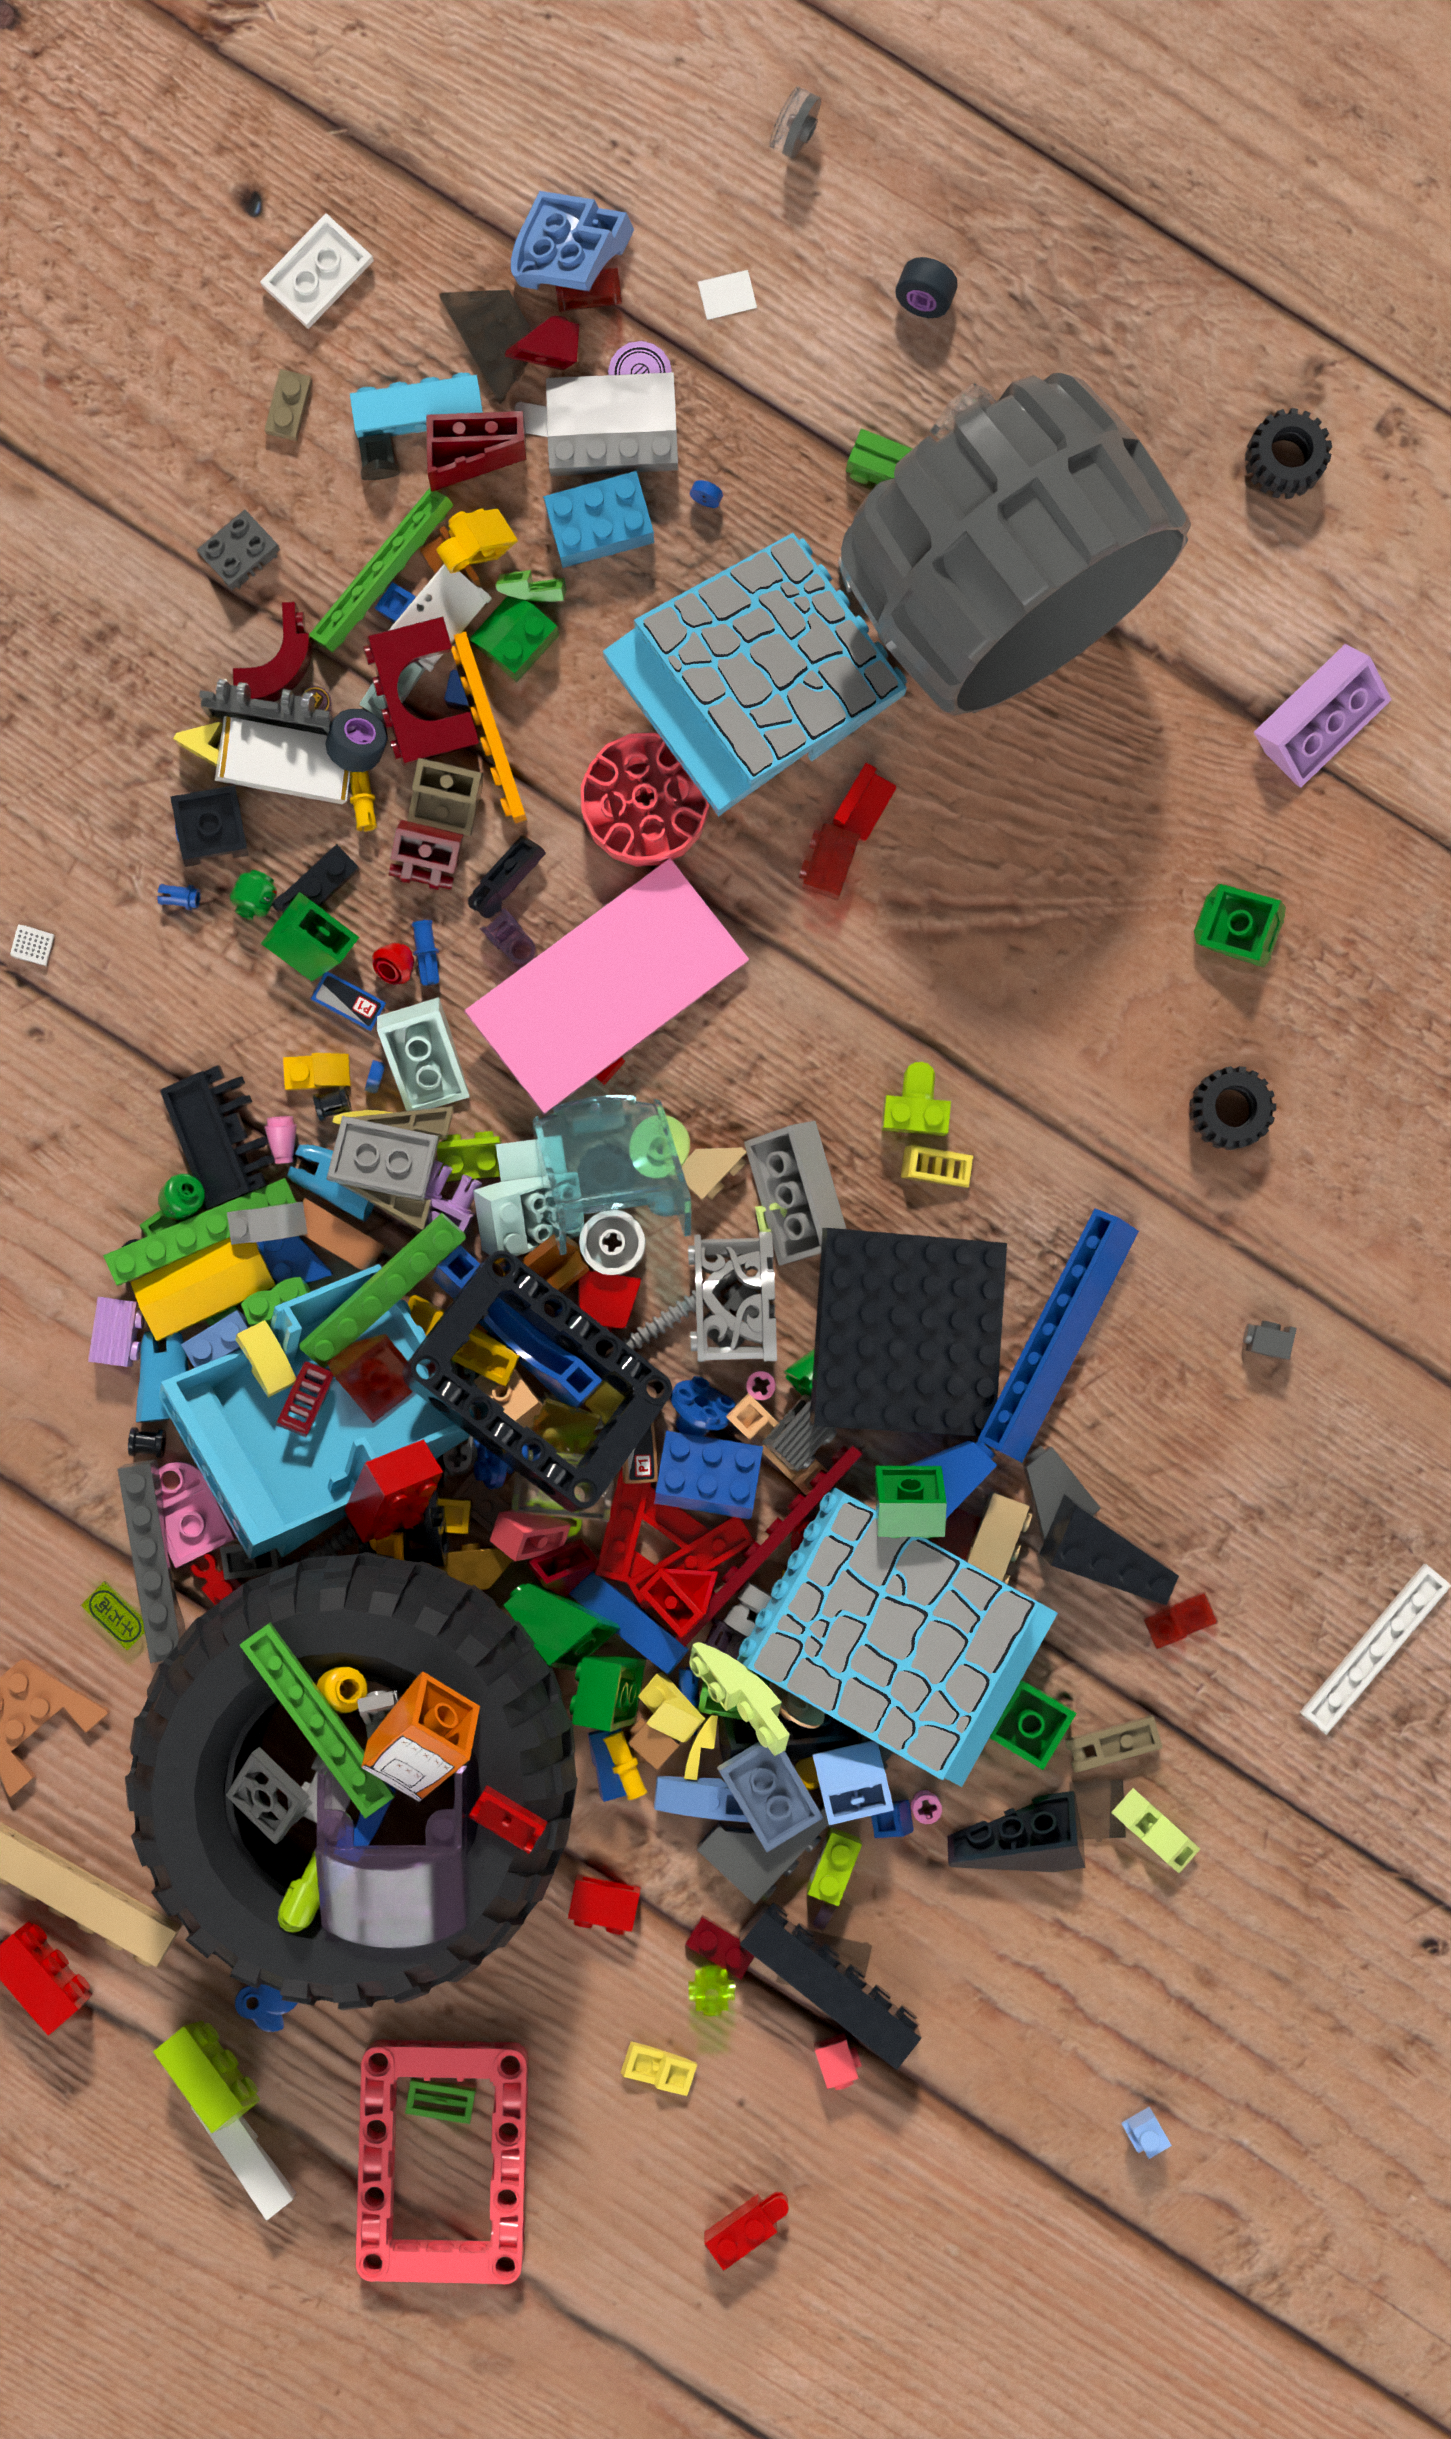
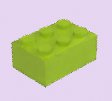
M202 2020L183 2026L155 2049L153 2053L209 2131L214 2133L234 2123L257 2104L260 2098L256 2094L258 2088L248 2076L244 2077L237 2068L239 2063L233 2053L228 2049L224 2050L217 2041L219 2035L215 2028L209 2023L205 2024Z

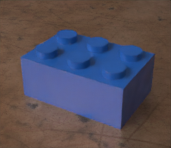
M666 1431L654 1504L751 1519L763 1446Z

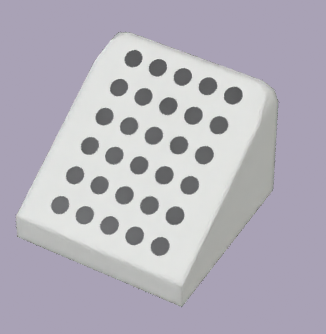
M19 924L10 955L16 959L47 966L55 935Z

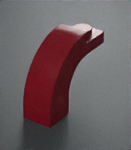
M282 602L283 641L277 655L262 666L233 668V685L238 686L239 682L247 683L251 688V699L275 702L281 699L284 689L292 691L307 672L313 653V640L309 633H300L305 631L304 612H299L295 602Z

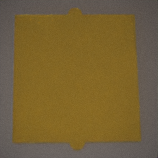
M546 1398L539 1414L534 1416V1424L531 1430L558 1451L581 1457L588 1442L594 1439L593 1432L600 1421V1415Z

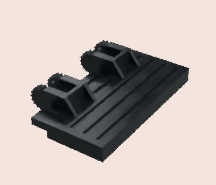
M220 1065L198 1072L160 1089L192 1175L201 1182L204 1188L205 1199L203 1203L206 1210L213 1209L267 1186L262 1173L251 1177L248 1175L275 1163L273 1155L264 1156L250 1164L246 1157L247 1153L264 1148L265 1145L269 1144L267 1137H261L237 1147L236 1143L248 1138L239 1113H234L227 1117L225 1115L243 1108L253 1101L250 1095H244L229 1103H225L222 1094L240 1088L245 1084V1081L241 1076L214 1087L213 1083L225 1078Z

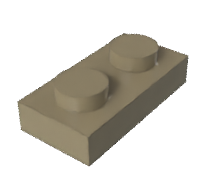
M280 369L264 429L266 434L293 441L298 440L313 381L311 376Z

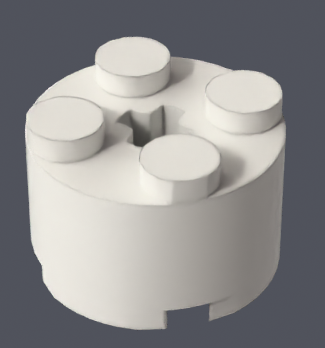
M612 1209L599 1212L587 1221L582 1228L579 1244L583 1258L595 1271L606 1275H623L633 1270L642 1260L645 1253L646 1240L644 1232L635 1218L626 1212ZM612 1234H616L617 1240L621 1241L622 1245L621 1247H616L614 1252H609V1247L604 1245V1240H608Z

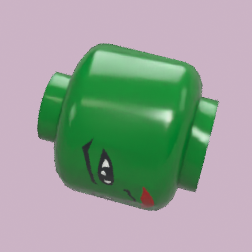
M253 869L250 873L240 874L229 896L231 903L237 907L235 913L248 920H253L254 916H266L278 893L273 885L274 879Z
M177 1174L172 1176L161 1188L158 1195V1205L168 1218L175 1221H184L193 1217L200 1209L205 1199V1191L201 1182L189 1174Z

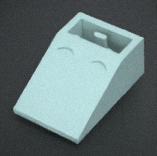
M575 1172L502 1181L473 1190L482 1250L489 1255L502 1250L518 1256L533 1251L558 1230L569 1238H573L581 1234L584 1226L578 1176Z

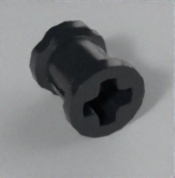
M344 1085L339 1086V1090L323 1095L313 1094L315 1109L321 1122L326 1121L328 1116L342 1112H352L349 1095Z
M131 1427L128 1438L129 1456H136L138 1453L156 1455L157 1458L164 1457L166 1448L165 1430L159 1429L158 1432H147Z

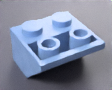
M872 1740L812 1754L829 1825L894 1810L877 1742Z

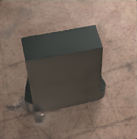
M390 433L358 438L363 467L360 472L362 480H381L400 474L399 466L395 464Z

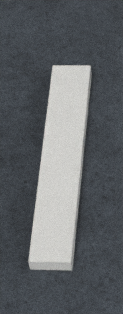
M1423 1564L1302 1708L1300 1713L1327 1735L1451 1585L1427 1564Z

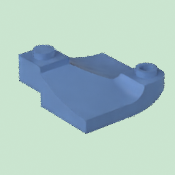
M539 191L518 234L512 251L511 272L517 284L524 288L536 290L539 289L542 283L589 291L605 264L615 254H623L632 236L634 227L627 212L599 208L595 199Z

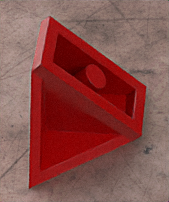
M660 1568L639 1592L679 1637L684 1638L706 1615L718 1572Z

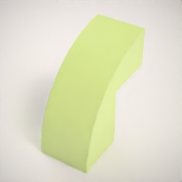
M1134 1788L1111 1812L1178 1873L1184 1869L1200 1850L1192 1840Z

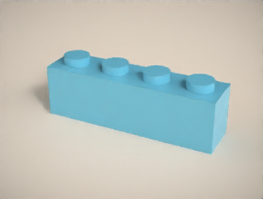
M457 373L452 378L443 380L429 377L422 379L420 383L410 385L405 382H396L390 384L389 388L383 389L363 387L358 389L356 393H350L354 427L358 438L390 433V436L424 432L427 431L426 415L483 413L477 375H471L470 373Z

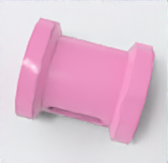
M757 1371L748 1377L746 1389L754 1399L766 1400L773 1395L776 1384L774 1378L769 1373ZM756 1377H759L761 1380H769L770 1384L766 1386L768 1391L766 1394L762 1395L760 1391L755 1393L752 1391Z
M921 1790L915 1793L914 1798L911 1800V1810L920 1823L932 1824L940 1818L942 1805L935 1794L928 1790ZM928 1800L930 1805L935 1804L930 1807L929 1814H924L923 1810L919 1809L922 1807V1801Z

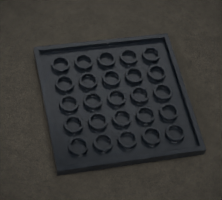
M822 1228L809 1425L980 1436L998 1397L1007 1243Z

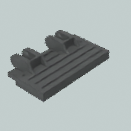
M224 679L218 680L216 695L214 692L200 690L199 693L201 708L210 718L223 720L224 716L326 736H328L333 721L329 711L315 709V698L309 693H304L301 697L295 696L291 690L284 689L280 706L276 702L251 699V688L247 683L239 682L238 686H234Z

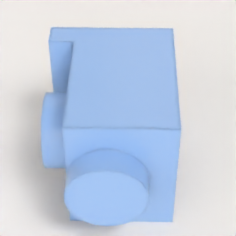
M1150 2107L1121 2123L1136 2151L1140 2153L1144 2150L1149 2159L1172 2146Z

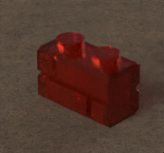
M823 823L821 831L815 829L809 848L814 849L811 861L804 860L798 877L804 880L802 888L834 900H839L860 835L827 823Z

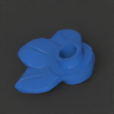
M263 1984L258 1989L249 1985L245 1986L235 1997V2008L239 2015L246 2019H253L259 2029L267 2032L282 2030L284 2028V2021L281 2014L291 2011L298 2003L283 2001V1995H280L281 1991ZM250 1997H256L258 2000L254 2008L246 2007V2001Z

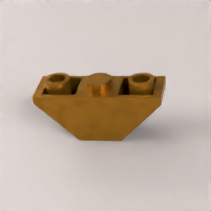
M480 1543L460 1544V1550L448 1551L445 1566L435 1567L448 1572L450 1577L471 1586L474 1584L479 1589L485 1590L495 1583L513 1560L494 1544L490 1548H480Z

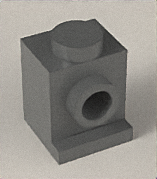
M1262 1321L1261 1326L1247 1324L1243 1343H1247L1246 1351L1290 1360L1297 1328L1289 1326L1284 1327V1330L1280 1331V1324Z

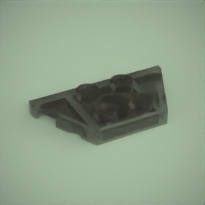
M509 290L444 292L439 294L440 301L499 404L503 403L507 398L506 394L513 384L519 381L525 372V367L529 363L505 357V352L532 331Z

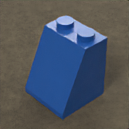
M965 1441L905 1466H942L947 1502V1518L989 1475L997 1464L992 1461L995 1454L983 1442L978 1441L975 1444L971 1441Z

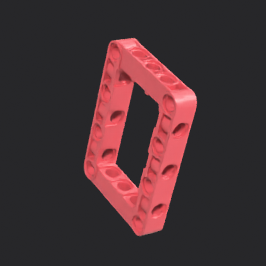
M385 2039L375 2040L370 2043L361 2062L356 2270L361 2278L370 2282L504 2285L511 2284L517 2280L521 2273L524 2259L529 2062L528 2052L524 2046L516 2042ZM374 2053L384 2054L388 2064L377 2066L373 2063L371 2055ZM510 2055L515 2056L519 2060L520 2065L515 2069H509L503 2064L502 2059ZM398 2077H424V2081H431V2078H457L459 2082H463L464 2078L490 2079V2082H493V2086H495V2099L492 2112L491 2153H493V2170L490 2183V2241L393 2239ZM380 2120L385 2124L386 2130L380 2133L375 2132L371 2129L369 2122ZM508 2122L513 2123L518 2128V2132L514 2135H506L501 2130V2125ZM378 2187L383 2191L384 2197L374 2199L369 2195L368 2189ZM503 2190H511L515 2193L516 2199L511 2202L504 2201L499 2196V2193ZM376 2254L381 2258L382 2264L377 2266L371 2265L366 2260V2256ZM509 2257L515 2265L511 2268H503L499 2265L498 2259Z

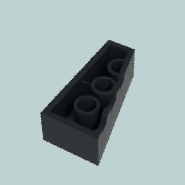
M1064 1494L1039 1554L1053 1567L1167 1606L1179 1575L1157 1557Z

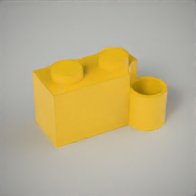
M481 508L472 513L461 511L452 516L448 521L450 524L448 533L451 538L439 545L436 551L449 572L456 573L469 564L498 560L518 542V539L499 509L484 511Z

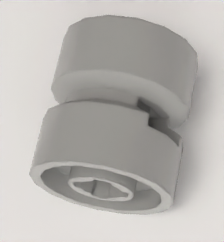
M746 1581L738 1595L740 1603L732 1605L724 1622L749 1637L756 1626L755 1620L758 1613L763 1608H766L772 1597L771 1594ZM750 1609L756 1612L752 1618L748 1617Z

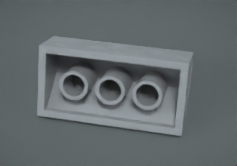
M816 1121L790 1125L745 1141L744 1144L760 1201L766 1209L764 1215L768 1229L770 1228L772 1232L773 1246L779 1266L820 1255L822 1228L846 1229ZM778 1203L780 1207L787 1209L786 1217H783L780 1209L770 1211V1204Z

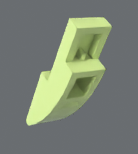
M700 1642L693 1644L689 1660L690 1668L697 1677H701L706 1683L711 1698L717 1703L720 1702L725 1711L737 1706L741 1718L745 1722H750L756 1731V1736L761 1745L765 1748L768 1747L774 1756L785 1751L790 1734L778 1719L781 1701L757 1675L731 1656Z

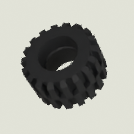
M1291 408L1288 414L1285 413L1284 409L1278 410L1274 417L1272 414L1267 416L1252 435L1245 453V461H1249L1245 468L1247 474H1254L1251 478L1252 483L1256 485L1259 482L1262 485L1260 491L1266 494L1270 490L1273 492L1272 497L1279 498L1281 494H1285V499L1293 498L1296 493L1298 496H1301L1308 489H1312L1326 470L1332 455L1329 453L1332 448V441H1326L1329 435L1327 428L1321 430L1319 426L1322 421L1319 418H1316L1314 421L1310 419V412L1304 411L1300 415L1296 408ZM1282 440L1293 442L1301 449L1304 455V465L1292 468L1280 464L1273 455L1272 444Z
M1231 1066L1217 1070L1200 1081L1201 1083L1193 1091V1098L1190 1099L1189 1106L1192 1107V1112L1189 1113L1190 1120H1194L1195 1126H1193L1195 1132L1202 1134L1201 1139L1206 1143L1211 1142L1215 1148L1234 1150L1249 1146L1265 1136L1269 1131V1125H1272L1275 1117L1272 1115L1276 1111V1103H1272V1098L1275 1095L1273 1090L1269 1091L1266 1087L1269 1083L1265 1078L1261 1080L1257 1077L1259 1073L1254 1070L1246 1071V1067L1232 1068ZM1225 1090L1239 1092L1248 1102V1119L1239 1127H1230L1224 1124L1217 1116L1215 1109L1216 1099Z

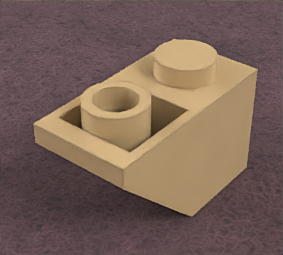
M742 1147L695 1149L684 1164L674 1172V1175L702 1201L707 1196L712 1200L723 1189L724 1185L721 1181L728 1173L735 1176L747 1163L743 1159L746 1151Z

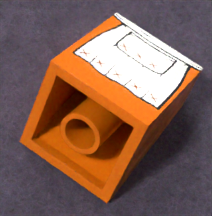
M422 1672L367 1740L361 1768L415 1800L421 1801L470 1760L480 1706L425 1672Z

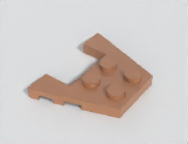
M25 1658L18 1661L0 1677V1776L10 1797L14 1796L36 1777L15 1752V1749L62 1708L68 1711L85 1733L110 1713L107 1707L97 1704L87 1698V1695L72 1689L59 1681L60 1679Z

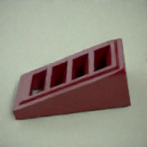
M305 1361L276 1425L307 1438L333 1385L335 1374ZM301 1389L317 1394L318 1396L317 1398H315L311 1395L301 1392ZM298 1401L312 1407V1409L309 1410L294 1403ZM292 1412L307 1418V1420L302 1422L288 1415Z

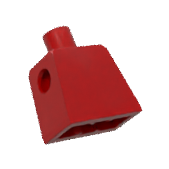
M588 1271L579 1278V1306L611 1333L613 1327L626 1329L642 1279Z

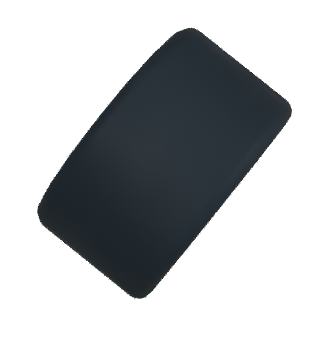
M927 257L914 258L908 261L903 268L895 288L896 298L902 307L916 316L928 319L939 318L945 315L951 306L958 288L957 277L947 265L936 259Z
M348 709L340 712L333 719L325 742L326 751L331 760L340 768L350 772H365L373 769L380 762L388 735L382 721L373 713L363 709Z

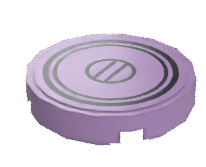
M638 341L628 343L617 350L610 361L608 375L671 373L672 371L670 361L664 351L654 344Z

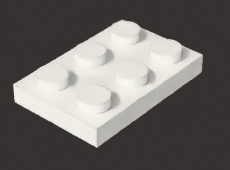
M325 214L260 283L268 293L309 329L374 260L368 251L328 214Z

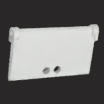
M443 564L389 630L443 616L452 644L455 641L453 635L461 633L486 603H489L492 598L489 596V593L485 592L482 588H477L459 571L450 573L445 564ZM443 654L418 660V663L425 670L431 672L435 663Z

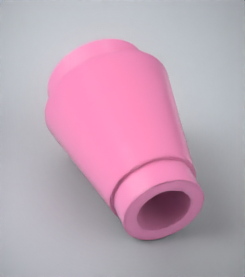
M293 1116L267 1118V1126H264L271 1153L275 1160L274 1164L293 1162L297 1124L293 1123Z

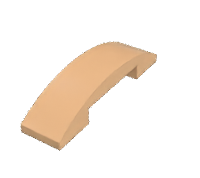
M749 1393L726 1416L754 1445L763 1446L762 1453L805 1495L813 1489L809 1484L810 1481L822 1469L826 1473L829 1472L816 1459L806 1469H800L799 1471L789 1469L762 1443L763 1440L767 1438V1435L779 1423Z

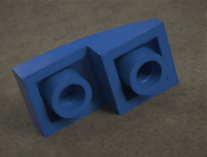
M621 1728L610 1732L596 1730L588 1733L591 1759L596 1767L599 1794L603 1802L627 1796L618 1773L614 1774L612 1767L615 1765L606 1743L603 1741L605 1737L622 1731Z

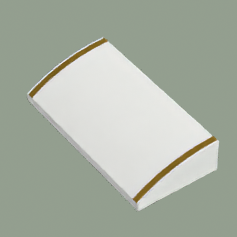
M224 716L215 781L344 804L347 801L350 771L340 768L331 760L326 751V735Z

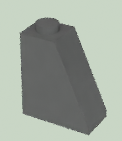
M1039 1446L1026 1456L1029 1462L1023 1468L1043 1543L1064 1494L1093 1514L1101 1509L1053 1447L1048 1446L1044 1449L1042 1446Z

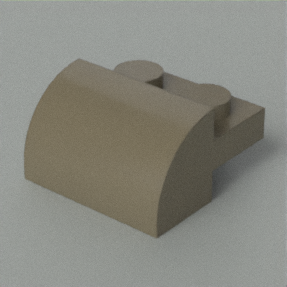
M418 758L407 821L471 836L478 803L481 800L483 773Z

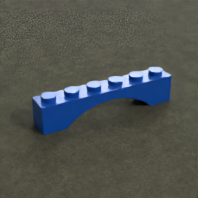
M459 1245L437 1266L432 1279L454 1299L480 1263ZM499 1297L496 1298L487 1310L489 1313L479 1324L498 1342L519 1355L518 1361L574 1413L596 1391L602 1380L582 1360L553 1343Z

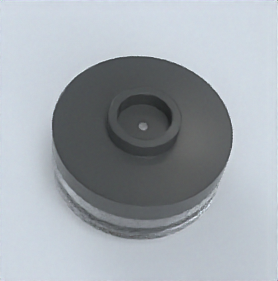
M797 86L787 99L777 118L770 139V148L794 159L804 143L807 144L816 129L818 123L816 118L822 99Z

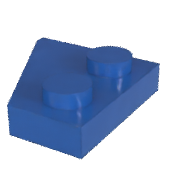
M299 1236L257 1242L276 1285L283 1280L293 1277H301L308 1284L333 1276L332 1270L319 1259Z

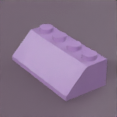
M1344 644L1254 731V734L1265 754L1297 786L1302 787L1392 699L1371 657Z

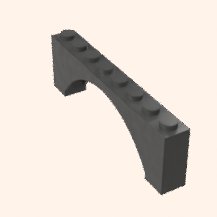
M860 1735L859 1743L872 1741L865 1735ZM878 1744L884 1770H886L888 1765L885 1762L894 1752ZM823 1802L818 1806L823 1816L821 1820L766 1852L753 1828L728 1827L718 1821L697 1844V1851L747 1898L756 1904L760 1898L766 1901L777 1888L774 1883L782 1874L787 1877L795 1870L799 1864L797 1858L804 1850L809 1853L818 1845L822 1839L819 1834L828 1825L830 1828H833L836 1824H828Z

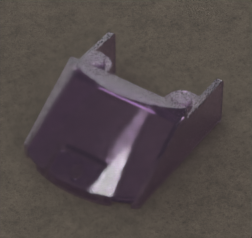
M327 1766L318 1772L317 1847L315 1848L323 1928L343 1939L366 1946L408 1948L444 1939L466 1926L467 1766H462L455 1772V1809L437 1810L430 1816L426 1824V1845L354 1846L353 1820L343 1810L332 1809V1772Z

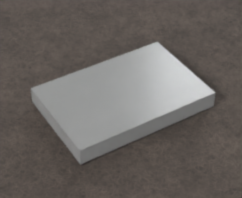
M342 1116L327 1180L424 1201L439 1137Z

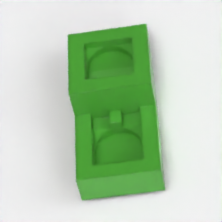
M531 570L499 574L496 582L498 592L529 601H564L567 591L565 578L533 582Z

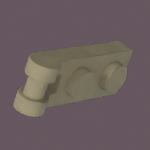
M1152 1715L1065 1739L1067 1750H1071L1074 1759L1071 1762L1074 1772L1089 1770L1163 1748L1155 1719ZM1093 1744L1096 1755L1086 1757L1084 1747Z

